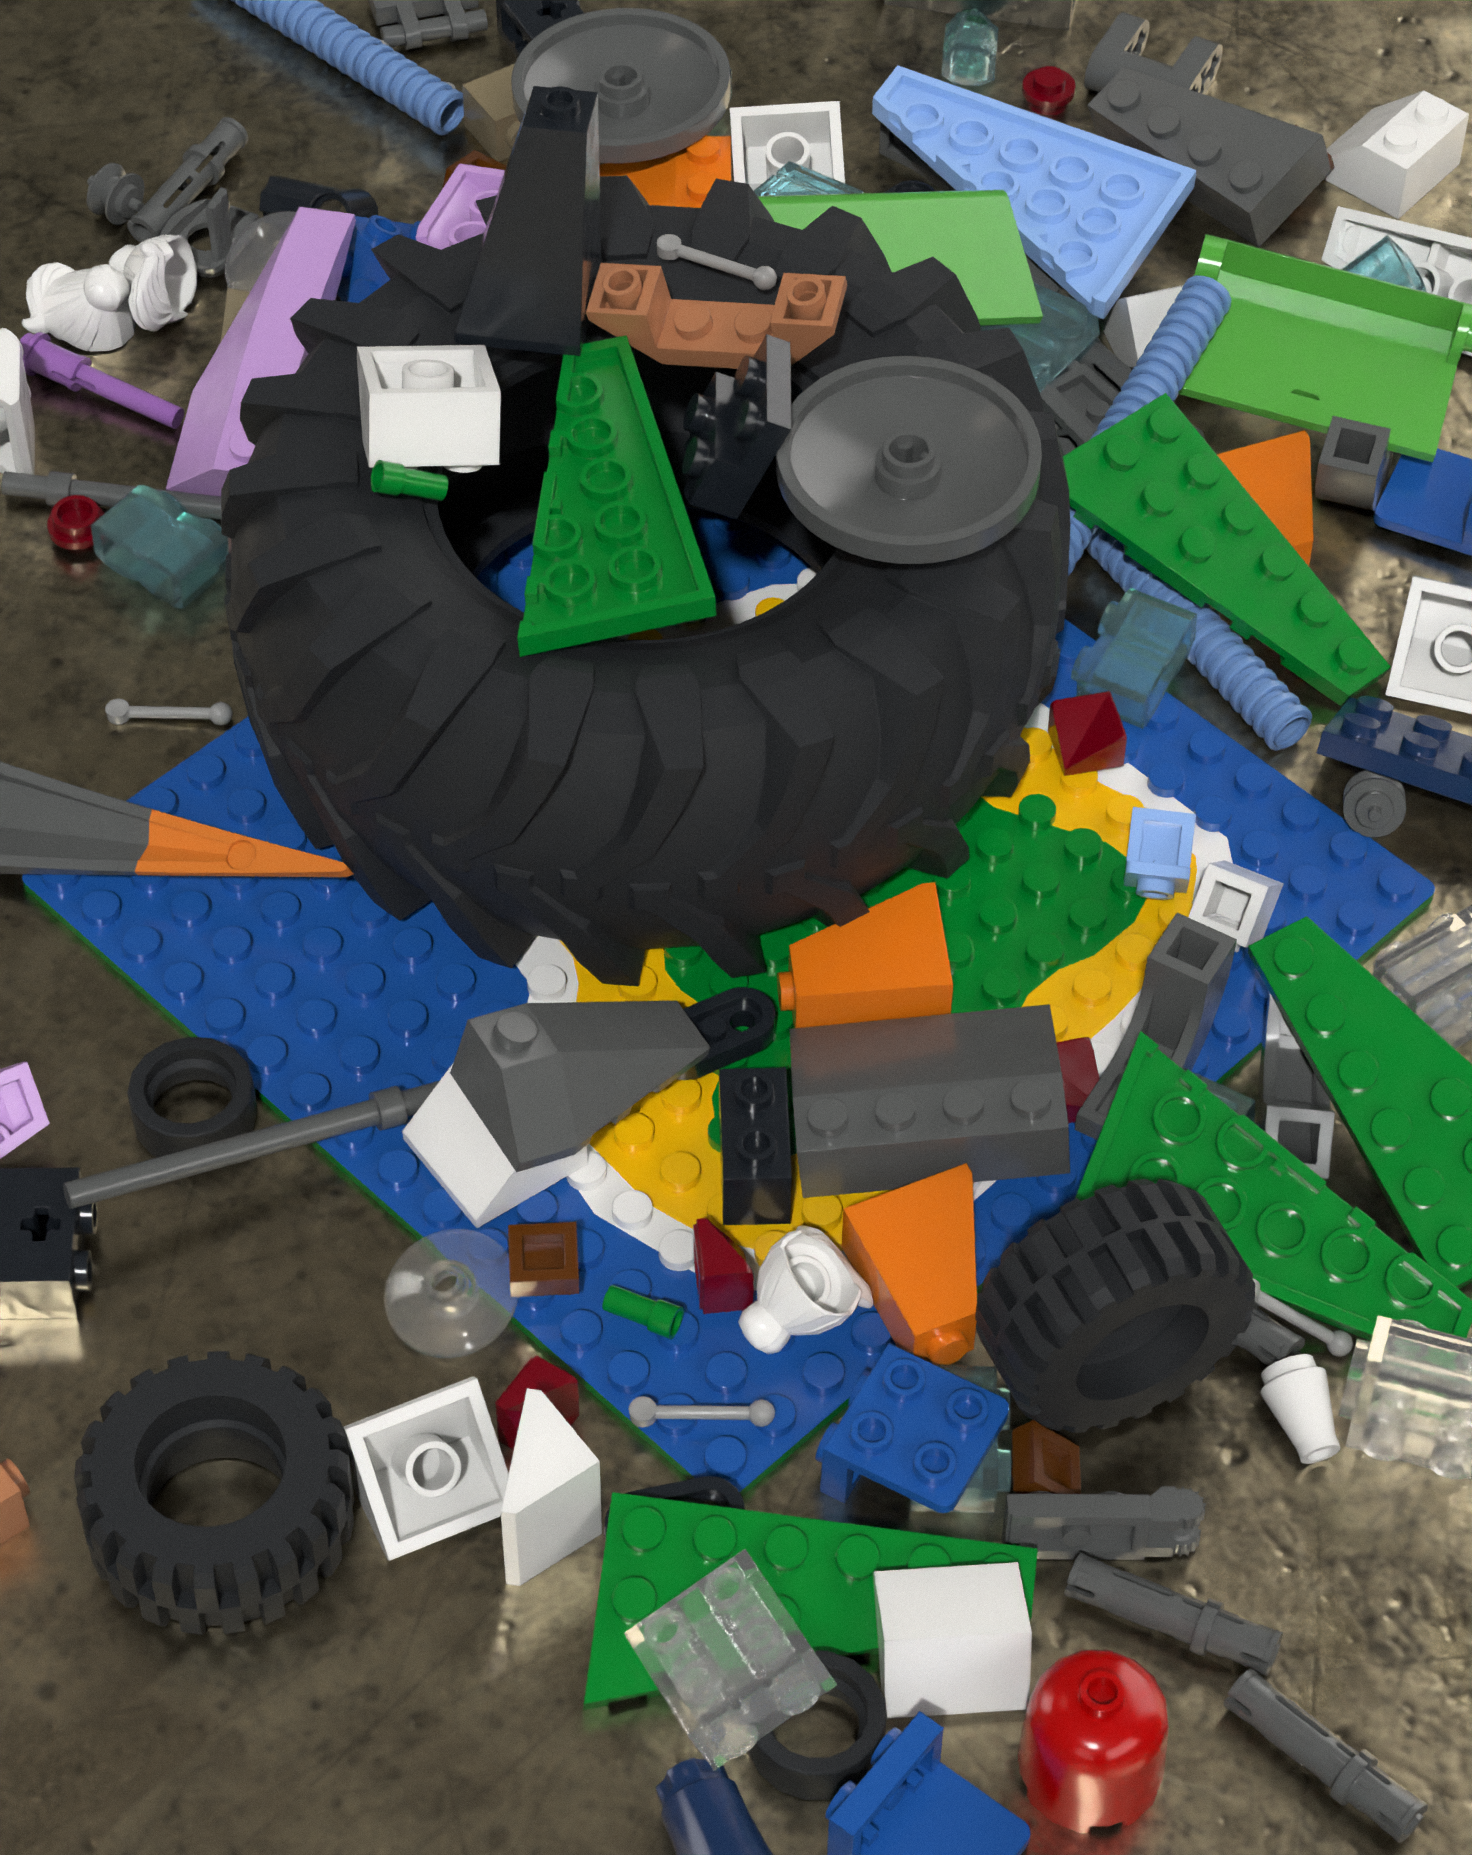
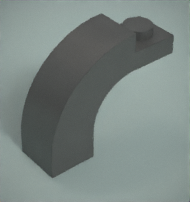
M1332 416L1318 463L1315 496L1374 511L1380 500L1392 463L1393 452L1388 451L1391 429Z
M1176 913L1147 958L1141 994L1130 1025L1110 1064L1077 1113L1075 1130L1098 1140L1140 1030L1159 1045L1158 1049L1183 1070L1187 1071L1189 1069L1192 1071L1220 1005L1231 970L1237 939Z
M1268 990L1265 1031H1263L1260 1058L1257 1126L1321 1178L1329 1179L1335 1112L1330 1107V1098Z

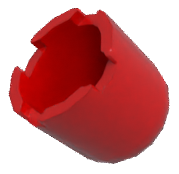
M1081 1650L1059 1658L1040 1676L1027 1705L1018 1745L1019 1772L1027 1787V1797L1030 1803L1052 1823L1078 1833H1088L1091 1826L1109 1827L1119 1822H1122L1124 1826H1128L1136 1822L1153 1805L1163 1781L1169 1732L1166 1699L1155 1677L1136 1660L1111 1650Z

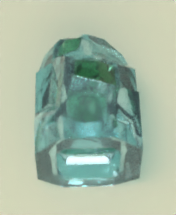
M975 8L963 10L946 24L942 76L953 84L981 86L995 80L999 27L994 25L979 10Z

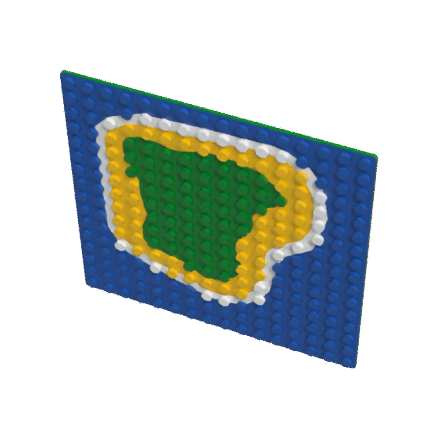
M685 507L715 594L717 616L612 638L660 640L688 637L733 626L758 616L784 602L803 588L817 573L795 551L759 528L712 511ZM534 532L521 538L501 552L477 577L487 589L522 612L525 610L524 593L527 576H530L534 554L532 545ZM1065 619L1064 630L1055 636V640L1058 641V648L1061 651L1053 689L1035 707L1020 734V737L1029 744L1030 762L1011 797L981 796L961 820L955 824L969 847V859L949 878L905 867L875 888L860 894L866 906L870 908L922 883L935 882L953 980L951 1014L1050 1004L1056 1042L1089 1037L1094 1049L1100 1079L1117 1052L1134 1015L1143 986L1149 954L1176 913L1189 917L1209 863L1225 860L1284 883L1263 938L1308 916L1359 963L1364 961L1431 903L1435 893V886L1429 879L1372 838L1355 832L1340 815ZM1110 691L1127 736L1124 766L1064 776L1048 733L1050 704L1059 699ZM249 717L240 721L126 800L133 804L211 827L343 862L334 844L315 849L300 828L274 786ZM1133 807L1196 814L1190 879L1186 893L1174 892V898L1158 900L1137 895L1136 887L1123 886ZM22 875L26 892L190 1037L212 1038L233 1047L248 1063L254 1082L255 1095L285 1122L369 1100L370 1092L395 1085L402 1091L441 1080L455 1060L467 1020L525 1003L677 1000L684 1009L732 988L748 987L761 991L769 997L775 1008V1033L772 1041L763 1050L720 1069L786 1067L792 1177L790 1224L723 1225L719 1134V1069L693 1080L676 1079L660 1092L648 1093L632 1105L629 1115L616 1124L609 1122L592 1135L590 1143L587 1145V1165L477 1229L403 1139L402 1131L414 1115L407 1117L406 1124L380 1131L375 1125L310 1144L688 1479L705 1476L719 1477L734 1485L743 1497L848 1406L850 1395L860 1375L865 1370L872 1371L889 1343L896 1346L874 1304L871 1308L857 1306L852 1315L841 1325L821 1334L791 1335L783 1349L778 1353L772 1354L756 1349L743 1335L738 1323L743 1310L703 1314V1309L700 1310L693 1261V1224H696V1219L707 1218L744 1251L747 1264L754 1274V1303L757 1300L759 1268L771 1246L788 1232L795 1231L801 1225L819 1229L832 1240L849 1261L841 1247L843 1209L892 1191L885 1190L803 1198L796 1148L791 1072L790 1029L794 1028L792 1010L780 1011L777 973L788 971L790 944L827 928L826 925L811 917L758 935L766 972L731 978L713 962L701 946L645 949L639 985L626 986L602 984L576 960L562 940L535 935L512 968L479 958L450 929L432 900L399 921L375 904L352 875L349 877ZM1241 946L1239 952H1234L1231 970L1220 1005L1191 1071L1208 1085L1207 1089L1210 1092L1254 1056L1262 1046L1263 1031H1265L1268 988L1248 954V947ZM738 1026L734 1029L737 1031H744L749 1029V1027ZM1076 1122L1068 1123L1069 1174L973 1182L977 1294L983 1289V1281L989 1270L999 1267L1001 1264V1254L1013 1242L1020 1243L1028 1235L1027 1229L1042 1218L1045 1221L1049 1220L1061 1212V1206L1075 1199L1097 1142L1096 1139L1075 1130ZM576 1222L579 1294L511 1297L508 1225ZM616 1285L655 1301L662 1299L683 1307L682 1323L673 1339L662 1337L649 1332L646 1326L604 1311L602 1304L609 1287ZM642 1396L649 1397L656 1405L750 1406L755 1400L763 1399L773 1405L775 1417L768 1426L764 1427L755 1426L750 1420L656 1419L651 1426L642 1428L637 1427L630 1420L629 1406L634 1399Z

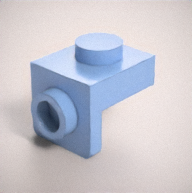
M1133 807L1123 886L1136 887L1137 895L1158 900L1174 898V892L1186 893L1190 879L1196 814Z

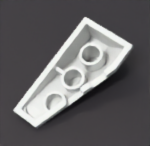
M1337 206L1322 261L1333 268L1472 304V238ZM1462 351L1463 355L1472 357L1471 352Z

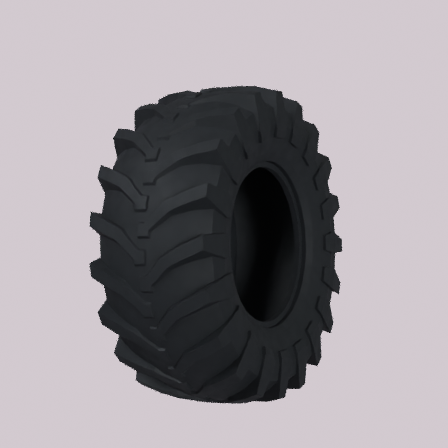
M627 175L600 176L601 263L661 266L671 299L775 305L783 273L846 276L848 285L834 335L791 366V404L805 389L820 378L837 369L864 360L891 356H920L947 360L967 366L989 376L1006 387L1020 400L1033 418L1039 432L1042 449L1039 487L1035 500L1024 518L1008 534L988 547L963 557L936 563H888L850 554L825 542L809 531L792 513L781 494L776 475L775 455L737 520L757 527L777 538L795 551L815 570L817 574L803 588L784 602L758 616L713 632L660 640L608 638L520 657L517 636L520 621H523L524 612L503 601L487 589L477 577L501 552L535 531L544 472H547L549 462L548 446L551 430H554L556 419V396L563 355L486 347L501 390L499 465H482L481 469L468 473L453 472L447 470L444 466H418L416 470L447 476L448 491L442 501L405 494L393 496L373 492L371 489L373 467L368 465L362 440L357 347L467 345L455 343L454 333L484 233L442 250L399 234L371 249L390 278L388 282L360 303L310 298L290 318L296 337L309 355L295 374L251 379L241 401L240 421L248 441L254 444L255 448L247 464L229 470L221 489V535L231 538V552L226 555L225 581L227 594L224 596L232 640L235 669L249 721L260 744L274 786L314 848L319 849L334 844L342 861L354 873L352 876L372 901L399 921L432 900L450 929L479 958L512 968L535 935L562 940L576 960L602 984L626 986L639 985L645 949L701 946L713 962L731 978L766 972L759 934L811 917L827 927L834 924L841 927L870 912L860 894L875 888L905 867L949 878L969 859V847L955 824L961 820L981 796L1011 797L1030 762L1029 744L1020 737V734L1035 707L1053 689L1061 651L1058 648V641L1055 640V636L1064 630L1070 545L1069 486L1053 413L1044 412L1042 398L1027 357L1011 329L1001 328L981 331L978 317L957 275L935 257H930L892 273L884 253L862 218L835 206H831L801 230L774 222L750 185L746 183L716 178L701 208L649 205ZM496 196L476 201L485 225H487ZM665 234H673L681 239V245L756 269L761 266H769L776 272V284L769 290H760L754 285L752 280L681 257L674 260H664L657 255V239ZM589 321L584 344L615 338L616 336ZM630 345L684 506L696 508L689 504L684 495V487L689 480V475L683 474L682 464L686 453L684 446L690 436V432L683 429L684 415L692 396L695 393L703 395L716 372L735 378L737 369L665 365Z

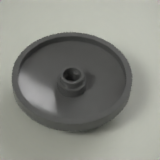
M614 8L592 11L568 18L551 26L526 45L515 62L511 78L513 105L520 124L533 86L550 88L562 86L573 90L598 92L599 163L641 162L678 152L703 138L719 123L728 108L731 97V76L727 55L720 43L708 31L677 15L641 8Z
M920 356L880 357L837 369L814 382L791 404V431L776 454V475L781 494L796 518L809 531L834 547L850 554L881 562L898 564L936 563L963 557L988 547L1008 534L1024 518L1035 500L1039 487L1042 449L1038 429L1026 407L1006 387L989 376L967 366L936 358Z

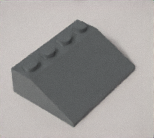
M1050 1004L790 1029L795 1135L803 1198L895 1190L967 1163L972 1172L973 1182L1070 1173L1069 1127L1062 1071Z

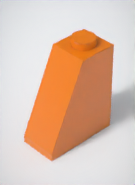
M1303 430L1217 454L1309 566L1314 538L1310 437L1307 432Z
M935 882L922 883L868 908L869 913L841 927L836 924L831 925L789 945L788 971L777 973V989L780 1011L792 1010L794 1028L951 1014L953 980Z
M967 1163L844 1208L841 1247L853 1268L869 1285L873 1304L896 1346L938 1367L951 1365L960 1360L967 1352L974 1350L977 1323L975 1319L977 1284L973 1178Z

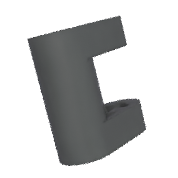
M1121 12L1094 49L1088 62L1084 79L1086 89L1099 93L1123 67L1206 94L1218 72L1223 47L1220 43L1194 36L1174 66L1141 56L1149 34V21Z

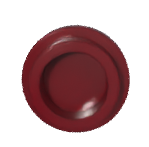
M1044 66L1029 72L1023 79L1022 94L1026 99L1027 105L1032 111L1041 115H1057L1067 109L1075 96L1076 83L1073 77L1054 66Z
M82 495L67 496L53 506L47 521L48 534L50 539L62 548L70 550L89 548L97 544L106 534V516L91 498Z

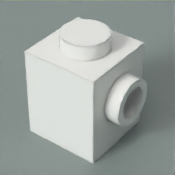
M1225 860L1209 863L1188 918L1237 939L1235 952H1239L1241 946L1246 948L1263 938L1284 883Z

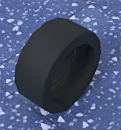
M185 1037L165 1042L147 1053L131 1073L127 1095L135 1132L140 1143L155 1157L254 1130L257 1114L254 1082L248 1063L231 1046L212 1038ZM190 1080L213 1081L227 1087L231 1092L232 1099L223 1111L210 1119L195 1123L172 1122L157 1115L154 1109V1103L161 1093L175 1084Z
M800 1651L775 1661L757 1678L747 1703L748 1752L759 1774L778 1791L803 1800L833 1799L840 1788L848 1781L858 1785L873 1767L871 1765L872 1755L885 1736V1699L874 1677L853 1659L830 1651ZM803 1693H825L842 1699L855 1710L859 1718V1733L855 1743L848 1750L831 1757L808 1758L789 1751L777 1741L773 1733V1717L777 1708L786 1700Z

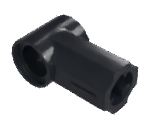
M276 175L270 176L268 184L261 191L259 211L264 216L265 224L288 228L299 207L340 212L343 205L347 213L355 214V216L370 218L373 215H378L375 199L362 189H340Z

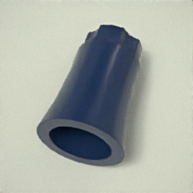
M694 1757L682 1761L667 1770L665 1778L655 1787L657 1798L662 1807L661 1818L674 1846L676 1855H774L752 1819L737 1784L728 1778L724 1765L716 1757L708 1759H696Z

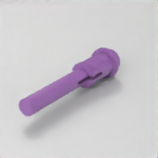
M43 332L36 334L26 333L20 339L24 350L23 362L26 375L33 376L38 373L75 392L81 388L87 389L172 429H176L181 424L184 417L183 408L91 367L90 358L83 355L80 356L52 343L48 334Z

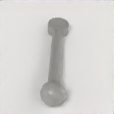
M665 234L657 239V255L664 260H674L681 257L752 280L754 285L760 290H769L776 284V272L769 266H761L756 269L681 245V239L673 234Z
M118 698L109 701L105 707L108 721L116 725L124 724L130 718L209 719L214 724L222 726L229 723L233 717L232 708L225 702H217L211 707L129 706L126 700Z
M1253 1278L1256 1284V1304L1325 1342L1327 1349L1332 1355L1338 1357L1346 1356L1351 1351L1353 1340L1348 1332L1343 1330L1331 1331L1261 1291L1260 1283Z
M642 1396L637 1397L630 1403L629 1414L632 1423L642 1428L651 1426L656 1419L750 1420L755 1426L764 1427L773 1421L775 1408L769 1401L763 1399L755 1400L750 1406L656 1405L649 1397Z

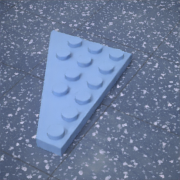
M898 65L873 96L872 114L956 191L1004 190L1011 203L1025 254L1093 316L1104 319L1195 187L1197 171L1195 169Z

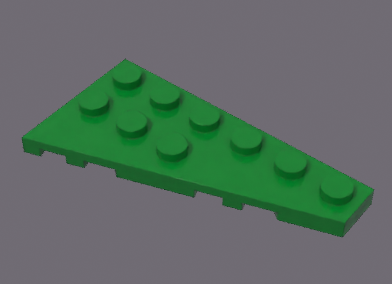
M627 335L585 343L582 347L581 356L563 355L556 396V419L554 430H551L548 446L549 462L547 472H544L532 544L534 553L530 576H527L524 593L526 604L523 621H520L517 636L520 657L717 616L715 594Z
M1167 393L1159 396L1063 456L1069 486L1070 506L1076 510V513L1073 515L1074 518L1090 529L1097 525L1124 544L1126 555L1201 608L1207 603L1233 621L1229 628L1246 640L1253 635L1280 655L1281 665L1339 706L1346 703L1350 697H1355L1380 680L1391 668L1389 663Z
M1308 916L1249 945L1248 954L1418 1257L1458 1289L1472 1283V1064Z
M1140 1030L1075 1199L1077 1198L1081 1202L1094 1196L1095 1190L1110 1185L1122 1188L1126 1187L1129 1181L1147 1179L1154 1183L1162 1179L1195 1190L1210 1205L1252 1272L1253 1278L1260 1283L1261 1291L1301 1314L1451 1373L1456 1368L1472 1323V1300L1415 1253H1408L1375 1226L1376 1222L1357 1206L1353 1208L1325 1185L1327 1182L1248 1117L1244 1114L1239 1115L1207 1089L1208 1085L1189 1069L1187 1071L1183 1070L1158 1049L1159 1045Z
M612 1492L583 1710L608 1706L609 1702L647 1695V1698L671 1694L676 1689L718 1681L723 1684L760 1677L775 1661L800 1651H830L845 1657L869 1652L870 1655L879 1654L873 1581L874 1571L1018 1562L1030 1621L1032 1618L1038 1548Z

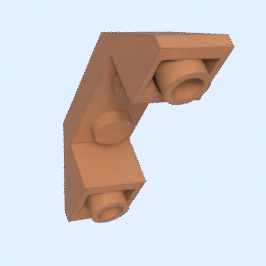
M601 263L586 314L589 321L616 337L627 335L629 344L661 364L738 369L745 356L753 357L766 334L790 342L792 366L834 335L848 284L846 276L783 273L775 305L671 299L661 266Z

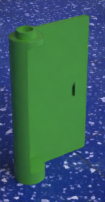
M1002 189L758 196L774 222L801 230L831 206L861 217L884 253L892 273L930 257H935L957 275L978 317L980 326L1040 323L1043 318L1011 203L1007 193Z
M1205 235L1194 276H1206L1222 284L1231 297V307L1224 315L1221 324L1216 328V332L1210 339L1208 346L1201 353L1199 361L1193 366V371L1178 392L1179 395L1325 434L1328 433L1332 416L1390 428L1388 451L1429 462L1434 461L1462 351L1472 353V304L1213 235Z

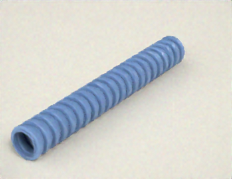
M231 0L239 7L246 9L248 13L257 16L262 22L268 23L273 29L280 31L284 36L291 38L293 42L302 45L307 51L325 60L330 66L336 67L341 73L359 82L366 89L372 90L375 95L395 105L397 109L407 113L412 119L418 120L423 126L431 128L434 133L441 136L449 134L461 123L464 117L462 92L453 89L451 85L441 81L439 77L429 74L428 70L417 66L412 60L406 59L404 55L394 51L392 47L383 44L381 40L371 36L365 30L359 29L357 25L347 21L345 17L336 14L334 10L325 7L323 3L317 0Z
M1195 275L1187 279L1182 290L1175 298L1174 303L1167 311V315L1161 321L1159 328L1153 334L1152 340L1148 343L1144 353L1136 362V366L1130 372L1128 379L1122 385L1121 392L1113 400V405L1109 407L1105 413V418L1099 423L1097 431L1094 432L1090 439L1164 393H1167L1174 402L1178 392L1193 371V366L1199 361L1201 353L1208 346L1210 339L1216 332V328L1221 324L1224 315L1231 307V297L1222 284L1206 276ZM1071 506L1068 576L1074 570L1075 563L1083 555V550L1090 543L1092 535L1099 528V526L1095 525L1090 529L1074 518L1073 515L1076 513V510Z
M1099 527L1094 535H1092V539L1086 549L1093 559L1098 560L1100 567L1108 571L1113 581L1119 583L1121 589L1130 595L1136 605L1141 606L1143 613L1147 617L1152 618L1154 625L1163 630L1166 638L1174 642L1179 652L1184 653L1191 664L1196 665L1198 672L1202 676L1207 677L1209 684L1213 688L1218 689L1221 697L1230 702L1232 709L1241 714L1245 723L1253 726L1254 732L1259 737L1264 738L1266 745L1270 749L1275 751L1283 750L1298 742L1307 732L1312 721V714L1306 706L1301 705L1299 698L1295 694L1289 692L1287 685L1279 681L1271 669L1266 668L1264 661L1260 657L1255 656L1253 649L1244 644L1242 638L1229 628L1230 625L1227 622L1221 620L1219 613L1211 609L1209 604L1205 603L1202 608L1126 555L1124 544Z

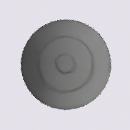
M109 163L103 166L95 175L88 178L87 206L89 210L97 215L106 214V218L112 224H124L143 207L144 203L142 201L145 187L142 177L136 173L126 174L121 165Z
M1366 769L1352 776L1343 791V813L1348 825L1355 832L1366 837H1382L1395 831L1403 822L1406 814L1405 790L1401 781Z

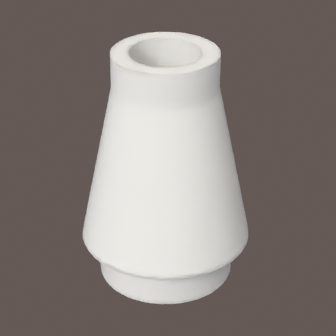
M1309 1354L1294 1355L1281 1359L1263 1370L1261 1377L1265 1386L1261 1389L1260 1394L1293 1443L1301 1462L1304 1464L1316 1463L1338 1453L1341 1447L1335 1433L1326 1370L1322 1367H1317L1313 1356Z

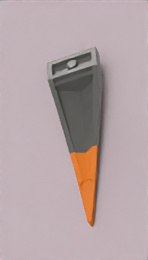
M0 761V874L349 877L354 875L344 862L163 813Z

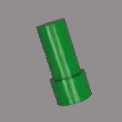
M378 460L371 473V489L373 492L398 496L399 494L442 501L448 491V478L446 475L404 468V465L400 463Z
M616 1285L609 1287L602 1304L604 1311L646 1326L649 1332L668 1339H673L677 1334L684 1314V1309L681 1306L662 1299L655 1301Z

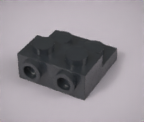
M766 334L753 357L745 356L742 359L735 378L716 372L703 395L695 393L692 396L683 420V429L690 432V436L684 446L686 453L682 464L683 474L689 475V480L684 487V495L689 504L698 509L712 511L737 520L791 431L790 342Z

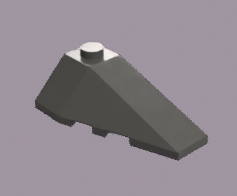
M677 1000L525 1003L468 1019L450 1074L514 1170L520 1172L575 1155L590 1143L594 1133L609 1122L616 1124L629 1115L632 1105L650 1092H660L707 1057L711 1047Z

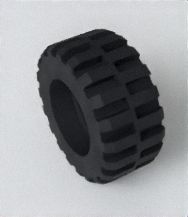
M1147 1179L1131 1180L1126 1187L1117 1188L1114 1185L1095 1190L1094 1196L1081 1202L1076 1198L1061 1206V1212L1049 1220L1045 1221L1042 1218L1027 1229L1028 1235L1020 1243L1013 1242L1001 1254V1264L999 1267L989 1270L983 1281V1290L978 1294L975 1314L977 1321L976 1331L1018 1407L1026 1417L1047 1428L1060 1431L1063 1428L1071 1433L1086 1432L1091 1426H1096L1101 1430L1118 1426L1120 1420L1131 1416L1134 1419L1151 1413L1152 1407L1165 1400H1168L1170 1403L1186 1393L1184 1389L1196 1380L1202 1381L1215 1370L1214 1364L1221 1357H1228L1238 1345L1237 1335L1246 1332L1251 1322L1252 1310L1255 1305L1256 1284L1253 1281V1274L1205 1198L1197 1191L1172 1181L1159 1179L1157 1183H1154Z
M229 1351L207 1352V1359L189 1362L188 1355L167 1360L168 1369L154 1374L149 1368L130 1379L131 1391L126 1395H123L120 1391L113 1393L100 1407L103 1423L96 1420L90 1423L81 1440L83 1454L76 1460L74 1481L78 1494L76 1501L92 1563L100 1579L109 1581L111 1593L125 1607L134 1608L139 1603L142 1618L159 1626H167L171 1618L179 1621L181 1632L203 1635L205 1634L206 1625H222L224 1634L245 1631L244 1622L262 1617L264 1624H268L286 1616L284 1605L294 1599L301 1605L319 1591L317 1575L320 1574L326 1578L333 1575L343 1558L341 1545H344L351 1538L354 1524L352 1505L355 1501L347 1441L341 1421L333 1417L331 1403L319 1389L312 1387L308 1390L306 1389L304 1376L287 1366H282L278 1372L271 1370V1363L268 1358L246 1354L244 1361L232 1360ZM239 1458L252 1461L269 1469L281 1480L273 1495L260 1508L242 1519L224 1525L201 1527L182 1524L163 1516L151 1506L160 1489L174 1475L193 1464L209 1459Z

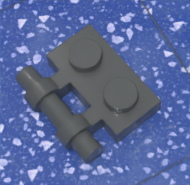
M368 0L377 26L398 23L397 25L380 28L381 39L390 47L404 45L405 50L421 48L424 41L450 37L451 41L454 42L468 39L469 33L488 30L484 9L464 12L466 9L479 7V0ZM444 14V16L418 21V18Z

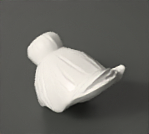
M161 235L147 239L137 246L125 245L111 256L109 265L122 272L130 284L128 303L132 318L140 328L154 332L166 324L183 320L188 316L184 309L192 302L197 288V267L192 248L187 239L180 235Z
M58 262L41 265L27 280L26 300L30 318L23 319L22 326L34 334L38 332L51 333L56 339L64 340L76 348L85 351H110L120 348L135 334L136 322L132 318L128 303L130 284L122 272L107 264L76 271Z
M801 1225L795 1231L788 1232L769 1249L758 1271L757 1300L742 1311L738 1323L745 1338L756 1349L767 1354L778 1353L787 1344L791 1335L821 1334L841 1325L852 1315L857 1306L871 1308L873 1306L872 1292L869 1285L827 1235L819 1229Z

